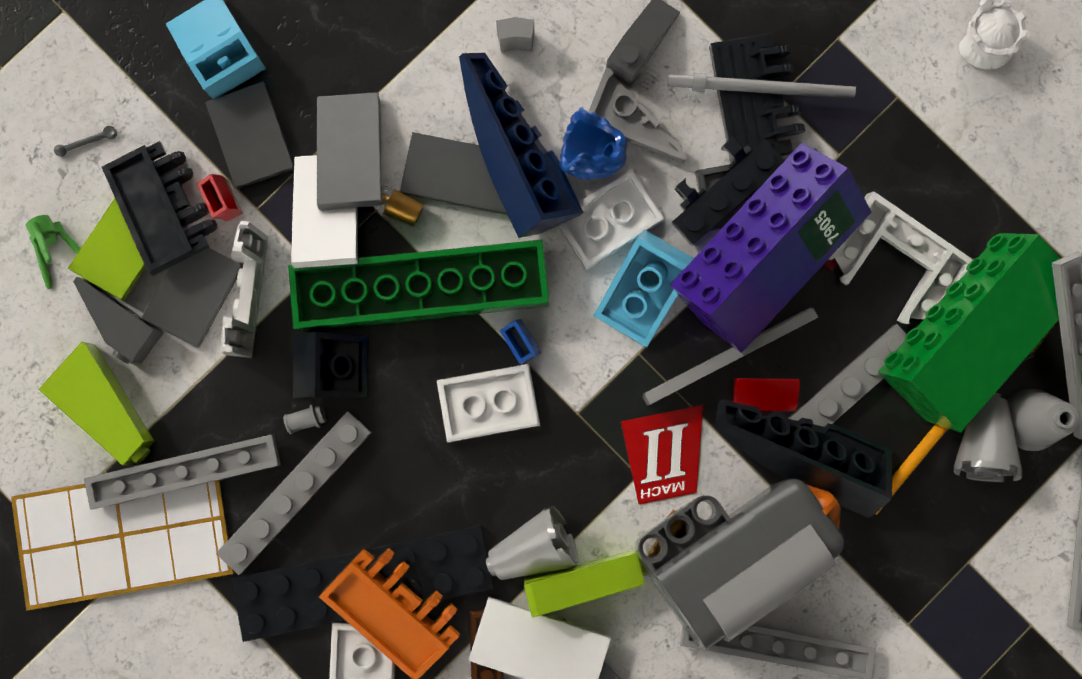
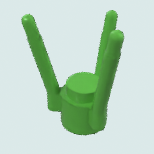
M39 215L30 219L25 226L30 234L29 238L34 246L47 289H51L52 283L46 264L52 262L48 246L56 243L58 240L56 236L60 235L76 254L81 248L66 233L60 221L53 223L49 215Z

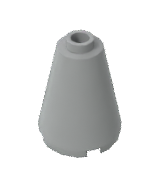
M1023 389L1011 394L1007 398L1017 447L1022 450H1044L1073 433L1079 426L1080 416L1078 410L1072 404L1045 391Z
M995 393L966 426L954 464V473L959 476L960 472L964 471L966 472L967 479L984 482H1004V476L1012 475L1013 481H1018L1022 478V466L1009 403L1006 399L1002 398L1001 394Z
M555 506L545 508L490 549L488 552L489 557L486 558V565L490 574L497 576L500 580L570 569L576 566V563L579 561L577 548L572 534L567 535L563 527L567 523L560 511Z

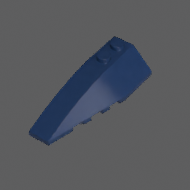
M462 53L459 56L464 90L480 151L492 183L518 238L541 234L582 215L584 212L565 172L559 167L557 156L552 150L546 151L539 140L542 135L537 127H530L521 114L525 111L518 100H514L507 94L505 89L508 85L486 53Z

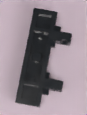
M732 137L721 147L722 151L729 153L730 160L732 161L728 166L730 171L707 191L703 188L697 192L695 188H690L686 184V178L676 186L674 190L684 200L680 204L683 212L671 224L691 246L762 186L785 161L767 140L761 143L755 150H752L749 146L743 149Z

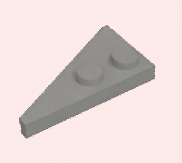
M606 67L588 112H594L599 117L606 118L611 126L624 134L628 142L685 163L688 155L683 151L682 146L675 138L672 139L665 132L653 114L643 104H640L629 88L626 89L614 76V72Z

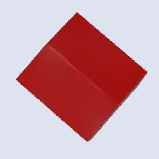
M210 174L196 183L212 218L223 219L227 222L243 214L230 184L224 176Z

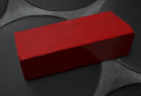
M733 379V402L758 407L760 411H797L800 379Z

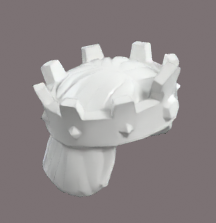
M981 0L977 12L972 16L970 22L967 23V35L961 40L959 45L960 54L967 63L979 69L1001 68V66L1009 63V60H1012L1015 53L1020 50L1018 47L1024 40L1030 37L1031 31L1026 30L1024 21L1028 16L1025 9L1018 12L1010 6L1011 0H1002L1000 3H994L995 0Z

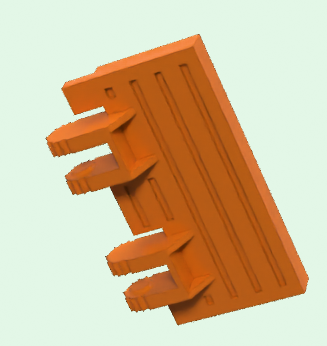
M388 548L367 570L366 566L374 557L367 550L363 549L323 590L319 598L410 678L419 679L460 636V633L451 625L441 634L438 632L458 609L451 604L433 621L427 614L433 607L439 604L442 595L436 590L414 611L422 603V599L402 582L393 592L390 590L410 566L403 561L385 578L379 571L390 562L394 552Z

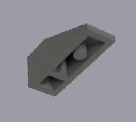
M662 0L650 1L607 59L606 67L614 72V76L620 82L630 88L632 87L679 16L680 11Z
M76 277L73 283L105 343L114 349L112 354L127 364L130 361L143 363L164 332L143 320L141 316L93 283Z

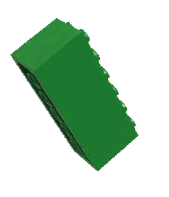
M999 233L988 241L987 248L983 253L968 264L967 272L961 279L952 283L947 288L946 295L939 303L932 306L926 312L925 319L916 328L907 333L903 344L886 357L884 365L878 373L925 421L961 433L1059 320L1052 262L1061 258L1039 234Z

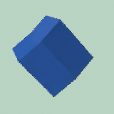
M522 319L514 320L499 330L519 364L527 363L541 354L539 347ZM514 329H517L531 352L526 356L511 333Z

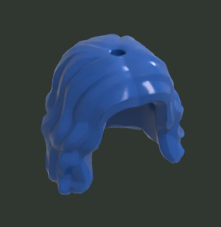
M580 107L571 116L570 124L567 126L563 137L564 144L561 148L559 167L568 175L577 177L579 180L610 177L625 165L628 147L627 139L620 130L611 126L606 118L599 117L596 113L588 112L583 107Z

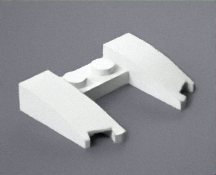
M876 192L868 193L864 198L872 213L837 249L829 260L836 259L844 274L839 278L844 285H848L878 240L882 238L927 269L897 319L898 322L903 324H909L910 318L924 320L926 312L932 306L938 304L946 295L947 288L955 281L960 280L967 272L966 268L973 259Z
M241 221L237 226L231 257L239 264H243V268L239 269L237 275V285L240 287L239 299H236L233 305L234 318L223 317L221 353L228 356L252 358L268 236L246 221Z

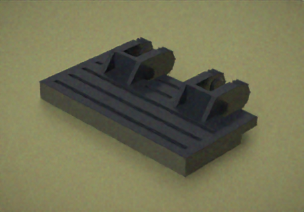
M771 34L715 42L709 46L714 77L766 80L787 76L794 72L792 64L766 67L765 60L783 58L791 54L789 45L773 47ZM717 90L726 142L733 137L743 149L749 146L752 150H755L761 143L767 140L782 155L793 152L791 139L777 141V138L806 132L805 125L801 123L777 127L776 119L795 117L802 113L800 105L784 106L782 94Z
M160 141L148 147L143 145L101 167L148 273L153 276L209 248L205 236L218 229L216 221L212 219L198 223L188 229L187 225L201 219L210 212L206 203L202 202L178 213L191 206L181 185L191 180L194 173L191 168L182 167L164 176L165 173L184 164L186 156L184 152L180 151L166 155L167 153Z

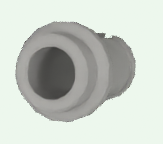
M314 403L310 404V407L307 409L286 414L283 417L289 434L313 426L320 428L322 423L327 421L322 405L316 406Z

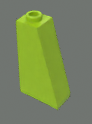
M81 342L38 390L121 465L139 464L149 455L151 451L149 447L154 442V439L98 347L91 343Z
M632 550L576 564V566L570 569L525 577L524 587L531 616L534 618L645 585L643 576L649 574L637 556L636 551Z

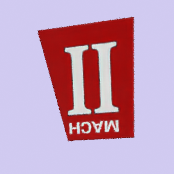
M703 405L621 421L638 505L697 493Z

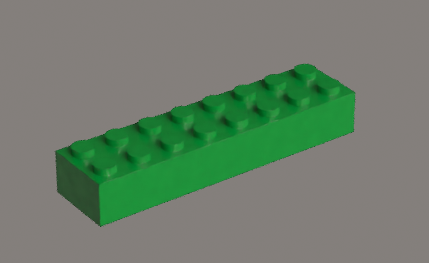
M542 239L358 258V264L293 268L292 265H288L293 329L299 332L549 307Z

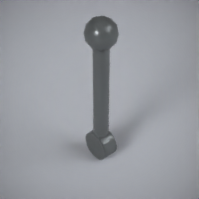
M106 126L101 133L65 146L61 144L56 145L54 153L61 157L66 155L67 151L106 137L114 139L117 136V131L112 126Z

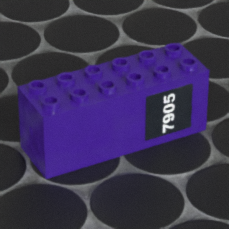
M801 143L674 279L670 286L701 323L742 353L872 211L847 167Z

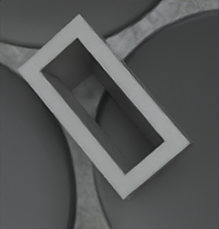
M513 17L496 21L501 52L516 49L532 51L535 33L533 19Z

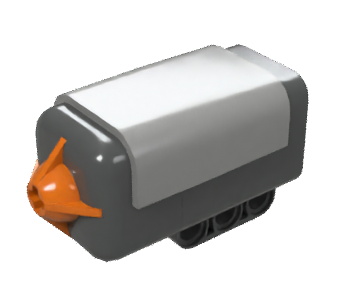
M788 479L771 485L729 516L716 498L703 495L693 499L641 535L636 541L635 551L647 569L652 582L686 629L691 639L697 646L707 650L721 639L728 642L835 566L834 559L844 548V539L839 531L841 506L830 492L806 485L798 479ZM700 502L708 503L712 509V514L707 520L701 519L697 514V506ZM674 520L682 521L686 527V532L682 538L677 539L671 535L670 525ZM649 538L655 539L659 544V552L654 557H648L643 551V544Z

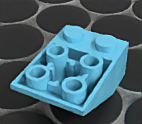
M204 0L166 23L188 66L203 90L212 99L221 97L266 69L223 0Z

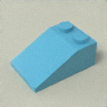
M644 229L636 238L593 316L647 347L678 296L670 284L694 258Z

